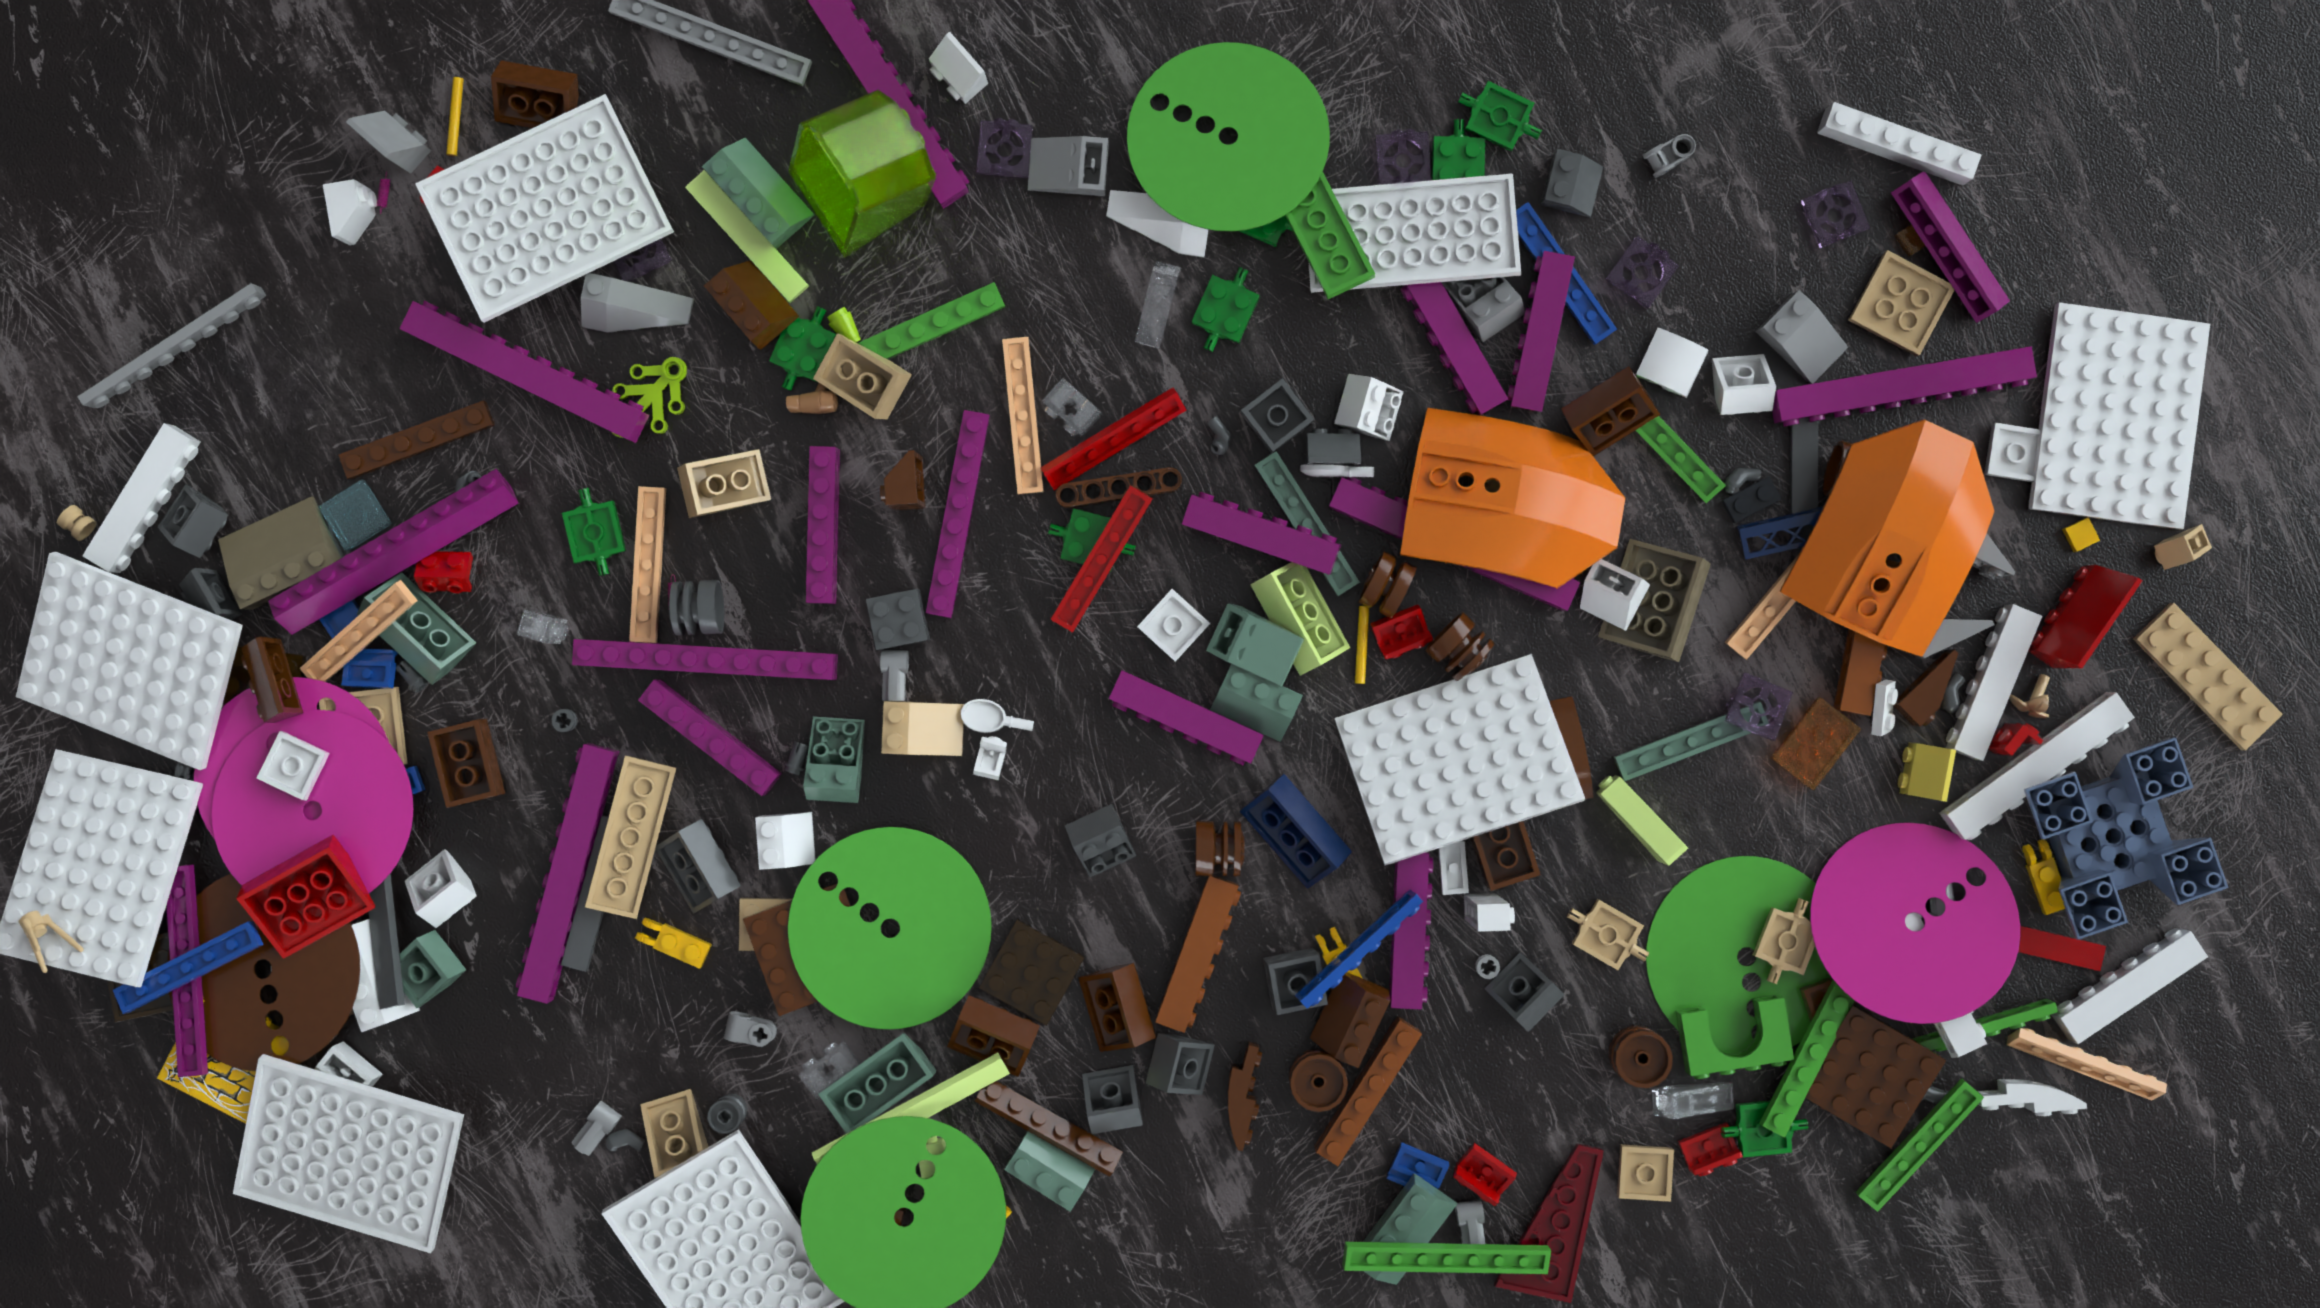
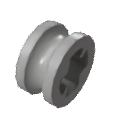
M1485 954L1477 959L1475 968L1481 977L1492 979L1498 975L1500 964L1495 957ZM1492 960L1493 971L1488 970L1487 973H1483L1484 969L1481 967V964Z

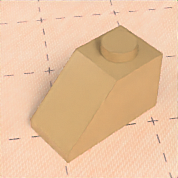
M2202 524L2164 539L2154 546L2156 549L2155 557L2162 564L2164 570L2194 561L2212 548Z

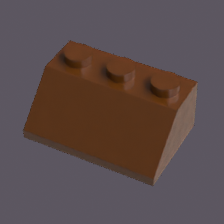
M501 60L491 75L494 119L496 122L534 128L577 108L579 98L577 74Z
M751 260L722 269L704 285L748 339L760 350L799 317Z
M1629 366L1561 409L1571 429L1592 456L1600 453L1660 415L1658 409Z
M909 450L884 478V485H880V498L886 506L893 510L925 509L923 457L915 450Z
M258 637L241 647L243 652L241 660L251 678L249 686L258 701L256 708L259 717L266 723H275L303 714L304 712L281 639Z
M1134 963L1118 965L1078 977L1100 1052L1134 1048L1156 1038Z
M1346 972L1342 976V981L1332 988L1327 998L1328 1005H1324L1310 1035V1039L1333 1058L1359 1068L1390 1003L1389 989Z
M968 995L947 1047L979 1061L999 1053L1009 1073L1019 1077L1040 1025L1033 1023L1029 1019H1023L1009 1013L1005 1009L990 1005L982 999Z

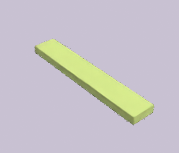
M705 170L685 187L789 303L809 287Z

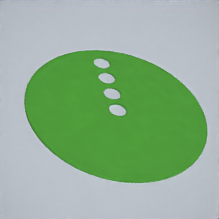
M1224 42L1199 46L1187 50L1164 63L1152 74L1139 91L1133 103L1127 127V145L1130 162L1138 181L1149 197L1175 218L1192 226L1215 231H1242L1257 228L1285 216L1296 208L1309 195L1318 182L1325 167L1330 143L1329 122L1325 106L1319 93L1307 76L1282 56L1265 48L1243 43ZM1156 94H1163L1169 99V106L1163 111L1154 110L1150 105L1151 98ZM1179 105H1186L1192 111L1191 118L1186 122H1179L1173 117V111ZM1208 116L1214 120L1215 127L1213 131L1201 133L1197 130L1196 122L1200 117ZM1228 127L1236 130L1238 134L1237 141L1230 145L1223 144L1219 140L1220 131Z
M900 827L874 828L840 840L822 853L806 871L791 903L788 921L789 947L795 968L802 982L816 1000L829 1011L851 1023L875 1029L907 1028L928 1022L940 1016L959 1002L971 989L984 966L991 941V913L985 890L977 874L954 848L942 840L918 830ZM832 872L837 876L838 884L835 889L825 891L819 886L818 880L822 873ZM847 887L854 888L859 895L857 903L850 907L844 906L839 900L840 892ZM866 903H873L879 908V916L873 922H866L860 916V909ZM895 919L899 923L900 931L895 937L888 938L882 934L880 928L884 920Z
M1737 856L1706 864L1688 874L1671 889L1657 909L1651 923L1646 951L1649 952L1648 957L1646 956V967L1655 1000L1664 1015L1677 1030L1676 1010L1702 1007L1707 1010L1711 1038L1718 1051L1727 1054L1741 1052L1754 1040L1751 1031L1756 1025L1755 1017L1747 1012V1003L1752 998L1778 994L1784 997L1792 1047L1801 1042L1810 1025V1019L1800 988L1831 977L1824 967L1816 947H1814L1804 975L1794 971L1782 970L1777 982L1778 984L1767 981L1772 965L1766 960L1756 957L1752 965L1743 966L1739 963L1737 955L1744 947H1750L1755 950L1771 907L1783 912H1794L1798 898L1809 902L1803 917L1810 921L1811 901L1816 885L1814 881L1797 869L1776 860L1756 856ZM1747 973H1756L1760 977L1761 984L1756 991L1750 992L1743 988L1742 979Z
M915 1116L879 1119L867 1123L841 1138L827 1151L815 1167L808 1181L801 1209L802 1238L813 1269L834 1294L856 1308H946L954 1304L974 1289L991 1268L1001 1247L1006 1224V1203L1002 1184L993 1164L984 1151L958 1129L933 1119ZM933 1136L942 1137L946 1143L945 1150L938 1155L929 1153L926 1148L928 1139ZM929 1160L934 1164L935 1172L930 1178L923 1179L916 1174V1165L920 1161ZM919 1184L923 1187L924 1197L922 1200L913 1203L906 1199L905 1190L909 1185ZM900 1208L910 1209L914 1214L912 1223L908 1226H899L894 1220L897 1210Z

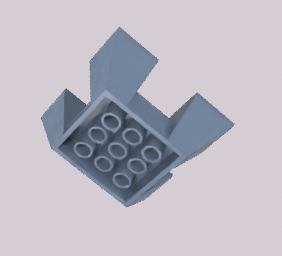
M2176 737L2124 754L2110 777L2080 786L2076 772H2072L2024 789L2039 835L2042 840L2049 838L2062 875L2059 892L2077 940L2128 923L2117 891L2150 880L2176 905L2228 888L2212 839L2206 837L2171 840L2157 800L2194 788ZM2101 805L2102 813L2098 816L2097 808ZM2134 821L2135 829L2131 832L2130 825ZM2108 830H2110L2111 836L2110 839L2107 841L2106 833ZM2085 838L2086 846L2082 849L2081 842ZM2118 854L2119 862L2115 865L2114 858Z

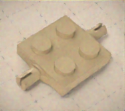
M1798 898L1794 912H1783L1773 907L1769 911L1753 956L1766 960L1772 965L1767 978L1769 982L1778 984L1777 982L1782 970L1794 971L1802 975L1805 973L1815 947L1811 922L1803 917L1809 903L1808 901Z
M1599 899L1596 900L1592 909L1586 915L1571 908L1570 912L1577 915L1578 918L1568 913L1567 918L1580 924L1579 931L1572 942L1573 945L1616 970H1619L1624 960L1631 954L1643 962L1647 959L1638 952L1647 957L1649 952L1636 945L1644 925Z

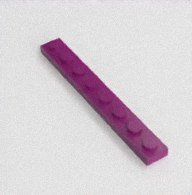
M968 410L963 412L926 613L949 618H952L990 419L989 414Z
M194 865L178 866L167 901L170 961L199 946ZM201 976L172 991L178 1077L208 1074Z

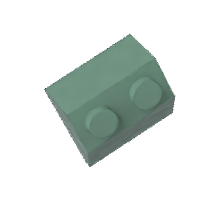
M436 930L417 937L399 954L403 991L416 1008L421 1007L449 987L466 971V968Z

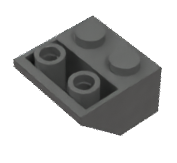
M1112 804L1065 825L1071 844L1089 877L1102 873L1136 856Z

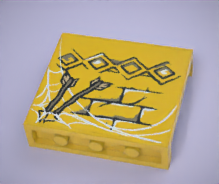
M266 1016V1024L269 1028L273 1030L280 1028L271 1023L272 1019ZM277 1036L273 1039L271 1044L273 1052L277 1055H284L288 1051L289 1042L284 1036ZM175 1042L157 1079L246 1124L256 1071L229 1066L207 1054L208 1074L178 1077Z

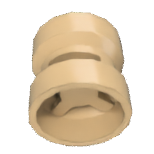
M76 505L66 508L57 519V525L64 530H69L71 536L78 541L87 538L94 531L97 524L90 516H84L82 510Z

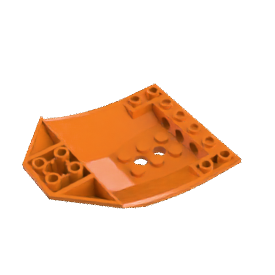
M1427 408L1409 493L1400 555L1483 569L1558 589L1617 549L1625 497L1579 440L1557 432L1512 421ZM1470 476L1474 482L1469 487H1463L1458 482L1460 477ZM1493 479L1499 482L1500 488L1497 492L1490 493L1485 489V483Z
M1924 419L1851 444V448L1821 514L1784 581L1780 592L1829 620L1879 643L1922 657L1959 593L1985 539L1994 514V508L1974 442ZM1892 553H1897L1901 556V562L1896 567L1886 565V558ZM1879 578L1888 580V585L1883 590L1874 589V582Z

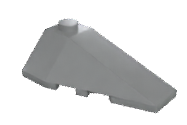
M587 273L581 294L582 327L612 333L623 330H640L641 328L686 325L690 321L694 298L611 277Z

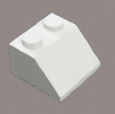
M948 32L930 56L929 61L932 67L929 70L938 81L943 79L949 85L947 91L956 101L960 98L966 104L988 84V81L980 65L951 32Z
M354 179L323 184L332 237L348 245H355L376 215L377 198L375 193Z
M1764 354L1712 358L1714 395L1720 415L1758 413L1773 410L1776 384Z
M812 812L762 815L755 818L759 870L795 867L814 863L815 846Z
M446 849L405 880L415 913L435 928L447 921L453 914L477 896L470 878Z

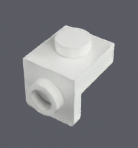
M993 736L988 738L981 737L973 775L999 780L1007 743Z

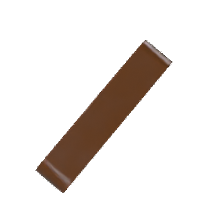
M1168 467L1065 483L1058 487L1056 499L1064 508L1120 501L1130 485L1140 490L1137 482L1143 477H1147L1152 481L1151 488L1147 491H1142L1148 496L1172 493L1180 488L1182 476L1177 469ZM1168 473L1177 476L1178 482L1173 487H1168L1163 483V477ZM1117 481H1122L1127 486L1126 491L1121 495H1116L1112 492V485ZM1096 485L1101 489L1098 498L1091 499L1086 495V490L1089 486ZM1066 489H1071L1075 492V498L1070 503H1065L1061 500V493Z

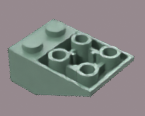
M1227 604L1206 651L1235 666L1283 686L1304 638L1242 606Z
M813 717L803 784L806 800L858 803L865 720Z

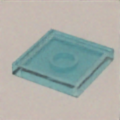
M365 480L358 481L318 506L345 551L351 550L392 524Z

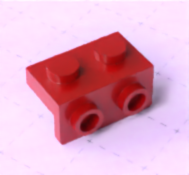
M436 551L417 562L414 579L421 591L429 593L436 591L452 593L471 592L472 585L469 581L473 556L471 552Z
M1418 604L1395 613L1392 618L1385 617L1370 623L1379 650L1385 659L1400 657L1404 652L1414 648H1422L1427 643L1433 641V637L1427 628L1422 610Z
M2005 723L2001 729H1996L1988 749L1994 754L2012 756L2022 743L2041 745L2044 740L2038 736L2039 731L2028 723L2025 725Z
M1726 1122L1678 1141L1688 1169L1693 1175H1708L1713 1172V1168L1721 1165L1723 1167L1731 1166L1738 1162L1737 1159L1743 1157L1733 1137L1722 1138L1721 1127H1729Z
M1474 1143L1457 1162L1453 1177L1462 1186L1468 1187L1478 1194L1483 1201L1496 1206L1499 1203L1500 1195L1516 1179L1517 1173Z

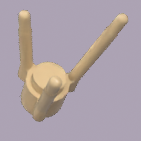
M31 911L19 920V924L29 939L43 973H46L48 970L40 952L41 948L37 938L47 932V926L53 929L79 952L84 951V948L56 925L48 914L41 916L39 911Z

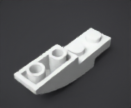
M1997 1079L1998 1090L1978 1091L1984 1097L1978 1105L1984 1110H1997L1999 1105H2008L2010 1108L2025 1107L2034 1112L2036 1116H2050L2052 1111H2061L2063 1114L2078 1113L2077 1109H2087V1104L2075 1096L2053 1086L2029 1080Z

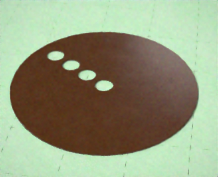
M232 874L218 879L196 896L199 946L248 921H253L236 899L242 885L238 883ZM254 922L264 945L202 976L207 1054L229 1066L256 1071L258 1059L263 1054L299 1064L310 1059L326 1047L347 1021L359 987L360 954L355 932L350 922L284 959ZM170 950L168 951L167 962L170 961ZM261 959L269 961L272 966L271 974L265 979L259 978L254 971L255 964ZM265 985H272L277 990V999L272 1004H266L260 998V991ZM171 991L169 992V996L173 1006V995ZM272 1010L279 1011L283 1016V1024L276 1030L269 1028L266 1024V1016ZM277 1036H284L289 1042V1049L284 1055H277L272 1050V1041Z

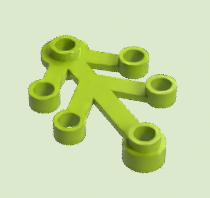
M678 357L667 358L662 365L642 366L640 364L631 366L629 373L635 380H643L646 376H661L654 384L624 385L618 383L612 389L613 392L617 393L619 387H624L625 393L620 397L621 400L626 399L628 396L644 395L637 404L644 406L642 410L644 412L652 403L653 420L651 422V429L657 434H663L668 429V424L664 420L662 393L668 384L671 400L668 403L669 411L675 415H680L685 410V404L681 401L680 381L687 375V366ZM673 366H678L679 368L676 375H672L670 372ZM636 368L642 369V374L639 377L634 375ZM675 402H679L681 405L678 411H673L672 409ZM658 421H662L663 428L659 431L656 430L655 424ZM612 432L613 435H615V436H617V437H619V438H623V437H621V436H619V435H617V434H615V433Z

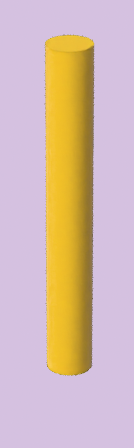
M453 77L446 155L457 156L464 79L460 77Z
M1359 606L1355 683L1365 684L1369 624V607Z

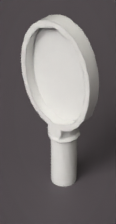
M1325 464L1300 465V471L1312 477H1374V467Z
M975 699L969 701L961 710V718L964 724L977 732L991 733L1000 730L1003 726L1028 731L1033 730L1034 721L1006 716L1003 708L990 700Z

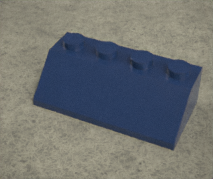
M1285 774L1268 785L1240 810V813L1307 889L1336 870L1352 853L1350 848Z

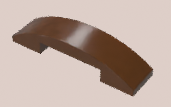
M1573 697L1549 701L1585 799L1593 798L1588 756Z

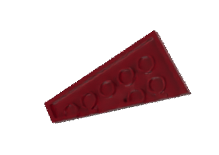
M1576 1143L1517 1245H1548L1551 1249L1548 1274L1500 1273L1494 1282L1495 1287L1568 1303L1572 1302L1603 1157V1149Z

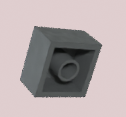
M1283 378L1240 412L1271 454L1314 421V418Z
M920 589L866 599L876 650L930 640Z
M1314 948L1263 958L1271 1007L1277 1015L1328 1005L1326 992L1318 1004L1308 1008L1295 996L1322 971L1319 953Z

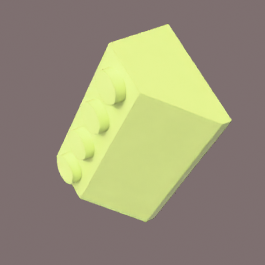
M1291 562L1250 584L1268 619L1304 638L1293 663L1300 676L1350 648L1307 567Z

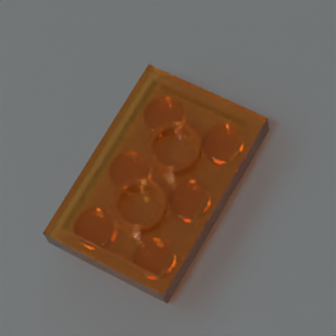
M1817 697L1770 759L1810 790H1815L1860 732L1861 728L1824 699Z

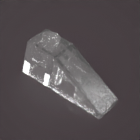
M1156 261L1135 338L1136 343L1160 349L1181 267Z
M1733 1083L1672 1085L1652 1089L1653 1115L1678 1119L1734 1109Z

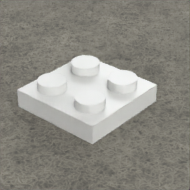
M1993 423L1984 475L2033 482L2035 479L2033 470L2037 438L2041 430Z
M1171 589L1137 627L1176 662L1210 623L1178 593Z
M279 731L257 779L301 800L307 801L330 753L284 731Z

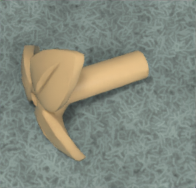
M2044 674L2039 675L2029 701L2023 702L2010 694L2009 699L2011 703L2021 712L2028 711L2031 717L2049 718V714L2043 712H2046L2049 707V697L2044 695L2050 677Z

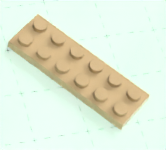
M2169 603L2133 638L2240 750H2247L2283 715L2175 603Z
M625 755L585 904L586 908L637 919L676 767Z

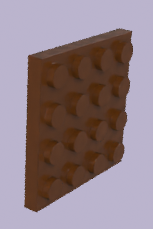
M838 882L822 889L831 891L836 888ZM843 889L839 894V900L844 906L850 907L845 889ZM792 900L743 918L779 1016L818 1002L802 982L791 956L788 939V921Z
M1852 1005L1837 1030L1836 1039L1805 1098L1892 1148L1945 1064L1946 1059Z

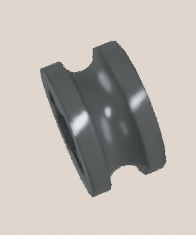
M560 709L552 716V725L557 731L569 732L577 726L578 717L573 710ZM563 713H566L567 718L571 719L570 724H566V728L563 727L562 722H559V717H564Z
M178 762L175 769V777L192 781L195 768Z

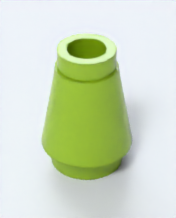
M845 307L827 317L830 322L828 325L836 334H841L856 343L861 340L852 314Z

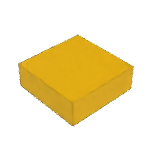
M2089 517L2062 529L2073 552H2078L2100 541Z

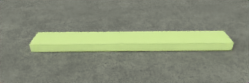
M996 1053L868 1123L898 1116L929 1118L1010 1073L999 1053ZM845 1135L812 1152L815 1162L818 1164L827 1151Z

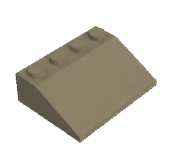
M309 497L218 539L229 586L239 608L245 610H253L268 603V600L341 559L314 497Z
M1630 539L1620 568L1644 579L1650 586L1626 631L1603 620L1598 637L1679 662L1711 563L1701 557Z

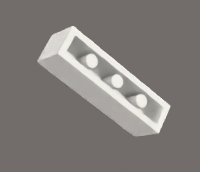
M1496 893L1464 894L1465 920L1478 932L1510 930V924L1515 921L1514 908L1510 907V903Z

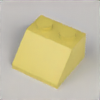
M1909 742L1908 747L1903 752L1902 759L1905 765L1903 773H1900L1898 778L1899 793L1947 802L1956 750Z

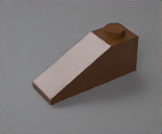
M1955 649L1945 650L1897 697V701L1893 706L1912 726H1926L1935 718L1934 713L1940 708L1958 656V652Z

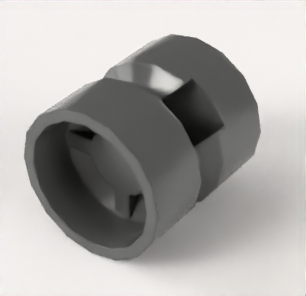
M729 1093L723 1095L708 1111L707 1119L710 1127L721 1134L733 1132L747 1116L748 1108L746 1102L737 1094Z

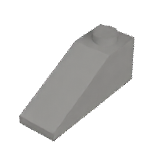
M1944 619L1924 655L1921 657L1914 654L1915 658H1926L1995 624L1993 620Z

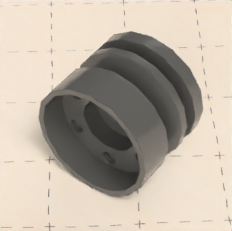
M700 580L697 592L692 581H686L684 586L680 581L672 583L669 598V616L673 632L676 636L684 635L686 631L688 635H695L698 623L702 634H722L725 608L722 585L719 580Z

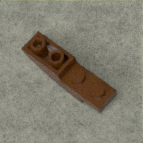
M1248 1041L1242 1066L1231 1064L1228 1081L1229 1121L1233 1139L1239 1151H1243L1245 1144H1250L1253 1130L1249 1129L1251 1119L1256 1120L1259 1105L1255 1104V1096L1249 1095L1247 1092L1253 1091L1256 1077H1253L1252 1073L1254 1066L1259 1067L1262 1052L1258 1051L1259 1045L1257 1043Z

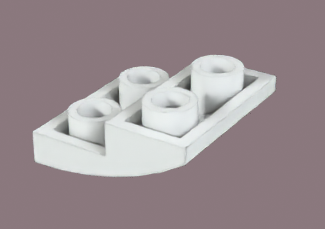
M1657 328L1636 375L1641 379L1662 386L1667 391L1687 398L1708 353V349L1669 331Z

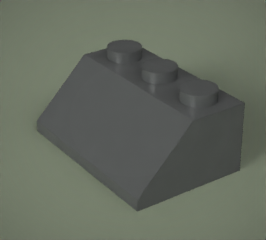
M702 819L678 831L655 848L693 914L741 886L736 873L730 868L723 851L716 844L709 827L705 825Z

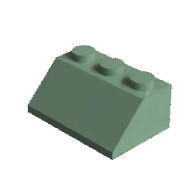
M1230 664L1210 710L1281 742L1303 695Z
M1027 1131L1006 1163L1004 1170L1071 1212L1085 1190L1095 1168Z

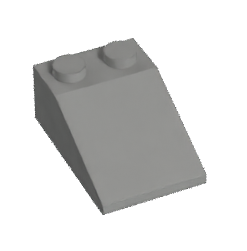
M386 111L352 117L346 121L383 156L409 173H412L431 152L425 145L427 140L416 130L411 133L405 128L408 123L397 113L392 116Z
M1800 290L1791 294L1755 331L1809 384H1814L1848 348L1820 309Z

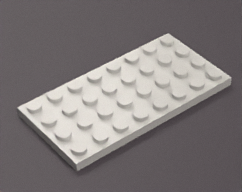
M1513 174L1332 189L1375 272V278L1352 289L1521 276ZM1309 264L1311 293L1324 292Z

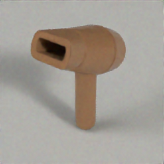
M818 383L814 392L787 396L786 407L790 413L836 412L838 408V397L836 393L828 391L827 387Z

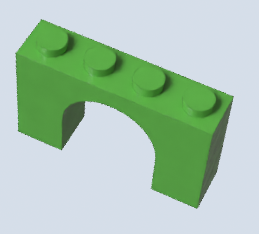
M1775 994L1752 998L1756 1020V1035L1752 1043L1745 1050L1734 1054L1720 1052L1714 1046L1706 1009L1695 1007L1676 1010L1685 1072L1690 1076H1694V1079H1704L1710 1077L1709 1073L1719 1072L1720 1075L1735 1073V1069L1745 1068L1747 1071L1761 1069V1065L1784 1066L1787 1064L1786 1061L1794 1060L1784 997Z

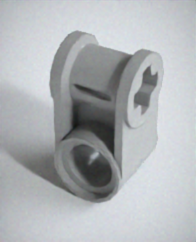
M1681 134L1664 144L1654 147L1642 156L1644 159H1648L1655 172L1653 176L1657 178L1686 161L1694 153L1696 143L1692 136ZM1676 143H1684L1688 148V153H1679L1676 149Z
M731 1011L728 1015L724 1039L731 1042L763 1047L775 1038L777 1027L769 1019ZM761 1028H764V1033L767 1034L764 1038L762 1033L758 1032Z

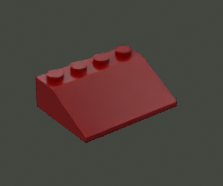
M2099 565L2081 567L2074 575L2075 582L2060 595L2059 601L2061 602L2057 608L2051 610L2045 617L2044 622L2046 624L2041 631L2035 633L2028 652L2051 668H2083L2143 580Z
M334 834L243 884L236 898L283 959L375 908V904L349 854Z

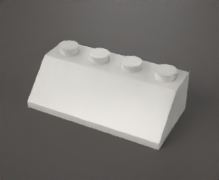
M370 919L353 924L352 927L360 954V981L353 1011L361 1032L420 1011V1008H416L405 993V1005L379 1009Z

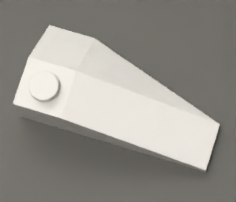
M1110 190L1106 215L1108 218L1149 237L1155 242L1161 243L1178 254L1204 258L1208 229L1192 226L1175 218L1159 207L1147 193Z

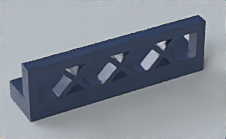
M1823 507L1738 525L1737 529L1741 538L1745 559L1804 547L1807 539L1799 536L1798 533L1804 525L1811 524L1815 526ZM1795 527H1797V529L1795 530V532H1793V531L1790 530V528H1795ZM1785 530L1792 535L1787 544L1778 545L1772 541L1777 531ZM1771 533L1768 538L1764 536V534ZM1759 536L1766 541L1760 550L1749 552L1747 538ZM1795 538H1798V539L1801 540V541L1793 542ZM1769 543L1772 544L1773 546H1775V547L1767 548V546L1769 545Z

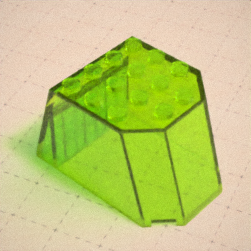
M879 90L801 122L798 127L788 170L844 258L924 207L936 180V173L924 146L923 136L911 126L910 117L906 110L900 109L896 101Z

